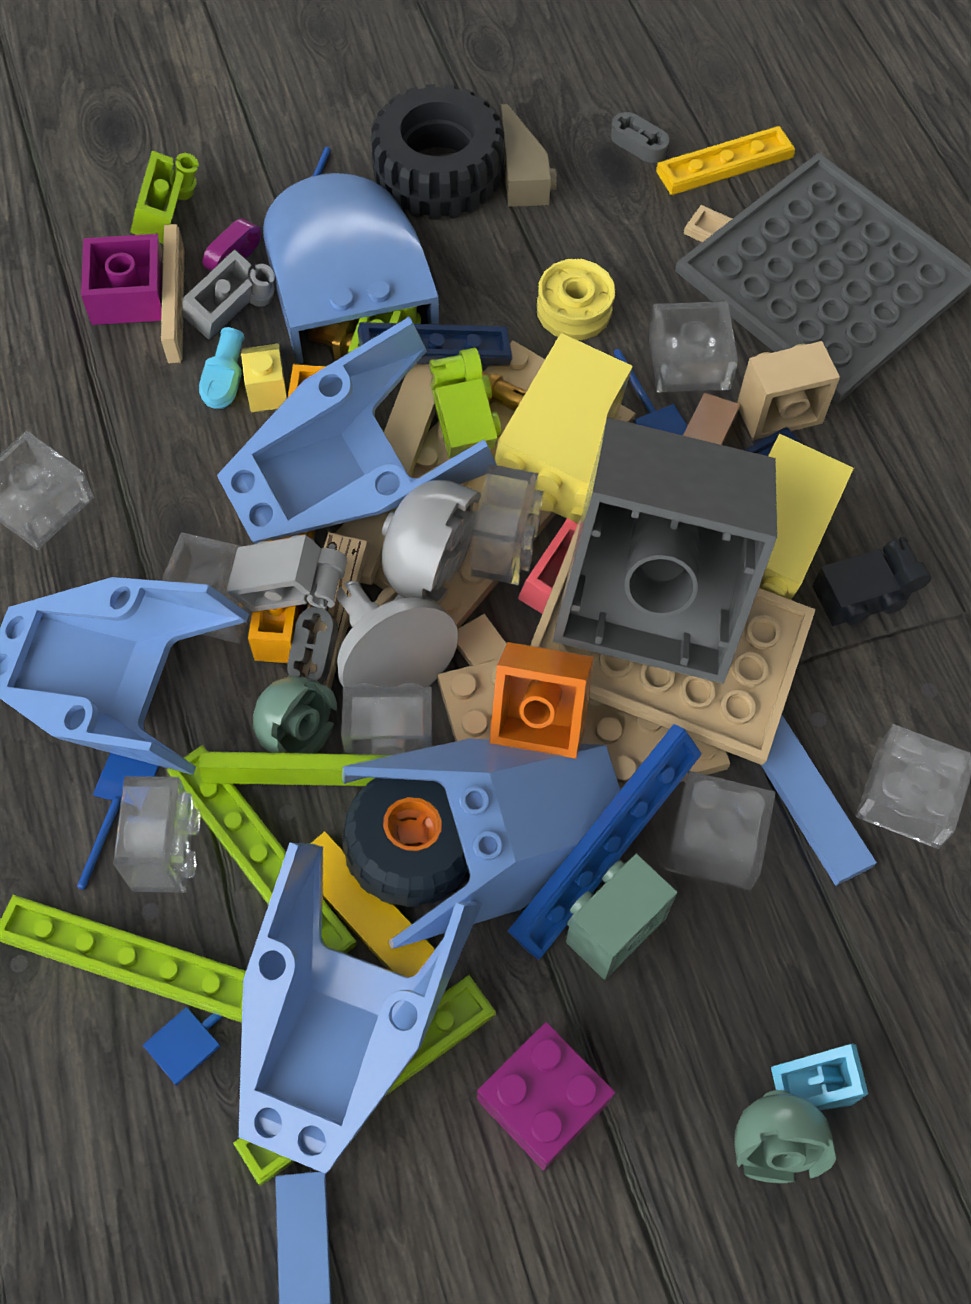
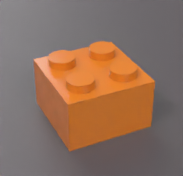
M507 642L497 664L489 743L576 759L585 731L594 657Z

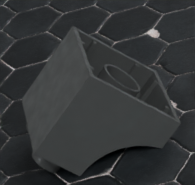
M607 417L587 490L552 642L724 684L777 539L776 459Z

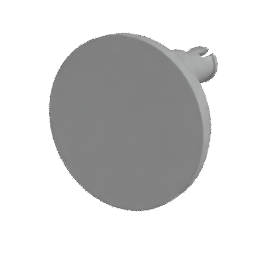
M357 581L344 583L351 594L350 597L339 587L336 592V598L349 614L352 629L345 637L339 650L337 661L338 675L341 685L351 699L362 705L373 707L396 704L426 689L438 678V674L443 673L456 651L458 630L454 620L443 607L423 598H404L397 594L394 601L379 606L377 603L370 601Z

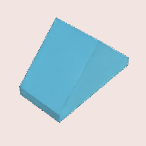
M855 1044L771 1067L776 1090L787 1091L792 1095L802 1097L813 1103L819 1110L852 1106L868 1095Z

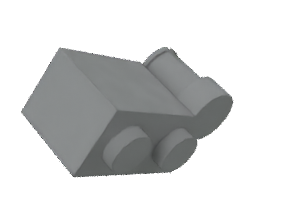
M234 250L183 297L182 316L210 340L248 303L262 307L271 302L275 289L273 283L274 271L266 264H257L255 270L253 268L251 270V264Z
M294 535L291 538L270 542L261 541L254 545L238 547L226 592L252 612L307 604V601L318 608L324 609L327 606L331 608L335 604L338 581L345 574L347 557L335 549L320 548L313 539L306 535Z

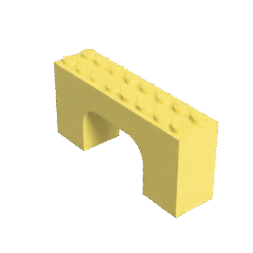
M560 333L498 440L495 462L499 470L492 472L491 483L496 484L499 489L507 494H517L533 502L537 508L543 511H552L578 524L582 518L587 490L607 417L615 419L620 409L633 366ZM779 434L768 455L776 459L777 539L759 588L791 600L803 582L854 468Z

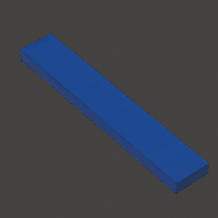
M676 724L672 725L507 931L536 959L539 960L567 926V922L573 916L570 909L574 903L587 891L593 893L601 883L606 872L620 859L702 755L684 728Z

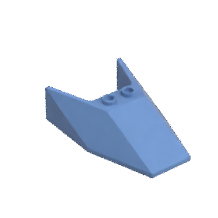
M410 317L305 379L217 475L254 544L382 514L398 508L404 497L411 490L428 481L448 480L462 484L499 470L487 443L483 439L420 478H412L406 472L375 419L376 408L427 352Z
M117 577L107 578L8 607L0 627V699L57 739L194 775L195 765L144 730L145 717L172 645L182 639L247 622L249 613L208 584Z
M469 738L343 766L342 779L344 784L364 778L436 781L442 784L448 797L470 873L468 883L397 936L388 940L390 948H398L446 933L456 902L476 901L482 904L474 924L521 910L528 905L620 791L607 746L581 744L577 758L574 759L556 754L489 743L490 739Z
M289 843L243 979L239 1138L326 1174L340 1158L421 1047L482 904L476 901L456 902L443 940L420 971L413 977H407L330 948L324 943L322 938L323 847L317 844Z

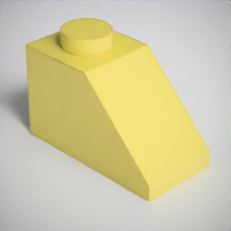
M271 344L242 348L241 358L244 382L251 412L278 409L287 399L280 345Z

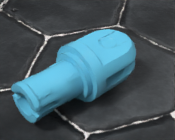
M225 327L221 329L216 354L214 357L206 360L199 383V393L203 402L213 409H224L232 404L241 379L242 369L237 361L245 336L241 331L234 328Z

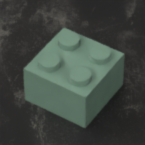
M637 854L626 864L622 860L617 861L603 876L602 881L605 882L603 887L594 895L587 891L570 909L573 916L567 922L569 930L566 943L604 981L666 920L678 893Z

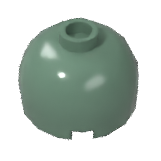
M288 676L274 681L259 696L253 712V730L260 745L270 753L316 754L324 746L334 726V723L328 721L330 708L337 711L334 693L326 685L303 676Z
M775 1090L766 1093L763 1098L757 1099L743 1110L735 1129L734 1145L738 1168L743 1164L744 1174L749 1178L769 1183L795 1182V1172L809 1169L811 1179L820 1176L832 1168L836 1161L832 1134L826 1117L810 1101L792 1095L787 1091Z

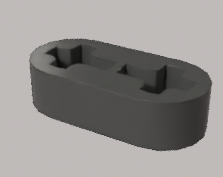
M631 112L619 113L612 119L610 137L616 145L649 163L661 162L666 158L670 138L664 130Z
M310 607L299 615L287 665L289 676L306 677L305 673L299 671V667L301 664H308L311 651H313L312 663L318 666V670L316 673H309L308 678L322 684L327 680L338 635L336 618L327 610ZM320 617L321 622L326 624L327 628L325 631H318L314 645V633L308 630V626L310 623H317Z

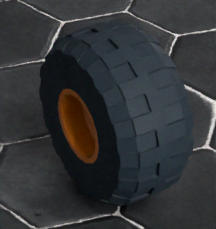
M375 778L368 782L352 800L344 822L343 853H345L346 864L351 875L355 877L360 887L367 893L392 905L416 907L427 903L432 904L443 899L445 895L454 891L462 883L469 869L448 797L442 784L436 781Z

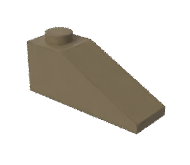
M501 104V123L504 127V174L508 207L549 205L550 190H556V169L549 168L548 153L508 104Z

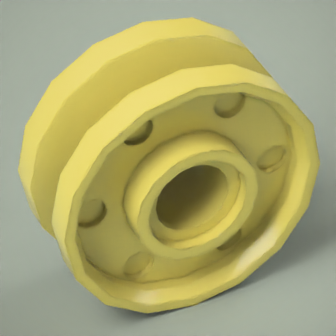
M566 259L554 263L544 271L539 281L537 316L541 324L557 337H559L560 333L575 340H585L597 336L607 327L612 315V305L615 298L614 282L606 270L598 264L584 259Z

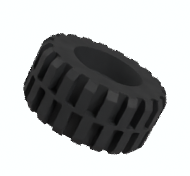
M426 84L425 88L418 89L416 86L407 89L404 95L397 94L389 101L390 105L385 104L378 112V116L373 121L371 127L374 179L377 184L385 188L397 200L403 211L408 209L413 216L420 218L422 215H428L431 219L441 220V216H450V219L460 217L461 212L467 211L469 214L479 208V203L484 205L499 188L504 164V127L496 110L490 107V104L481 96L476 98L472 91L465 88L462 91L458 90L455 85L445 84V87H436V84ZM432 147H445L458 151L447 156H428L418 153L421 150Z

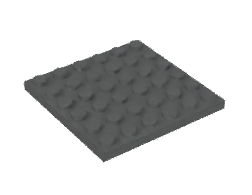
M819 152L677 261L675 269L676 273L774 352L790 349L798 344H811L822 341L840 376L832 397L838 404L971 290V266Z

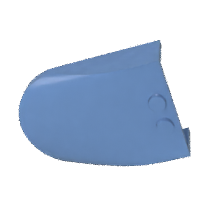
M341 173L322 174L293 184L284 190L271 204L264 220L263 236L269 264L274 271V282L296 364L304 363L299 331L420 305H423L428 324H439L438 294L422 246L414 228L397 200L385 188L369 179L356 175Z

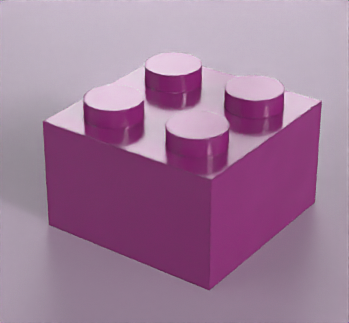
M158 234L83 238L81 297L91 325L162 321L163 252Z
M545 1022L477 1090V1101L533 1161L545 1171L611 1102L615 1091Z

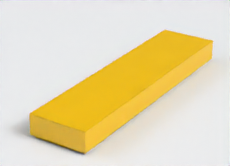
M777 126L658 162L656 172L669 193L674 195L791 159L794 156L795 148L782 128Z
M324 831L310 843L323 847V899L388 970L407 977L415 976L435 949L426 939L398 948H390L388 940H391L412 924L394 905L381 901V899L367 893L360 887V884L351 875L347 867L345 853Z

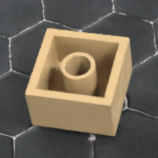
M822 341L811 344H798L790 349L773 353L764 352L749 358L737 403L740 404L739 411L752 440L768 437L786 426L790 431L823 423L840 376Z

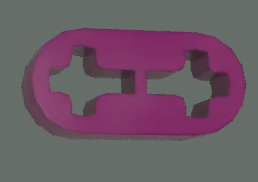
M245 218L236 220L207 247L203 256L204 268L211 272L234 250L246 259L260 242V227Z

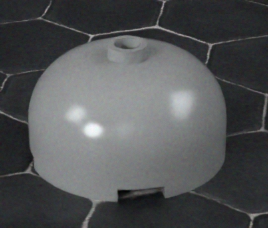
M448 480L428 481L411 490L404 497L396 511H391L388 514L382 528V535L385 536L382 549V566L388 583L399 595L404 598H423L432 603L441 604L448 593V589L442 587L445 581L450 582L455 572L460 571L470 547L480 515L479 512L472 509L474 502L479 503L482 498L480 492Z

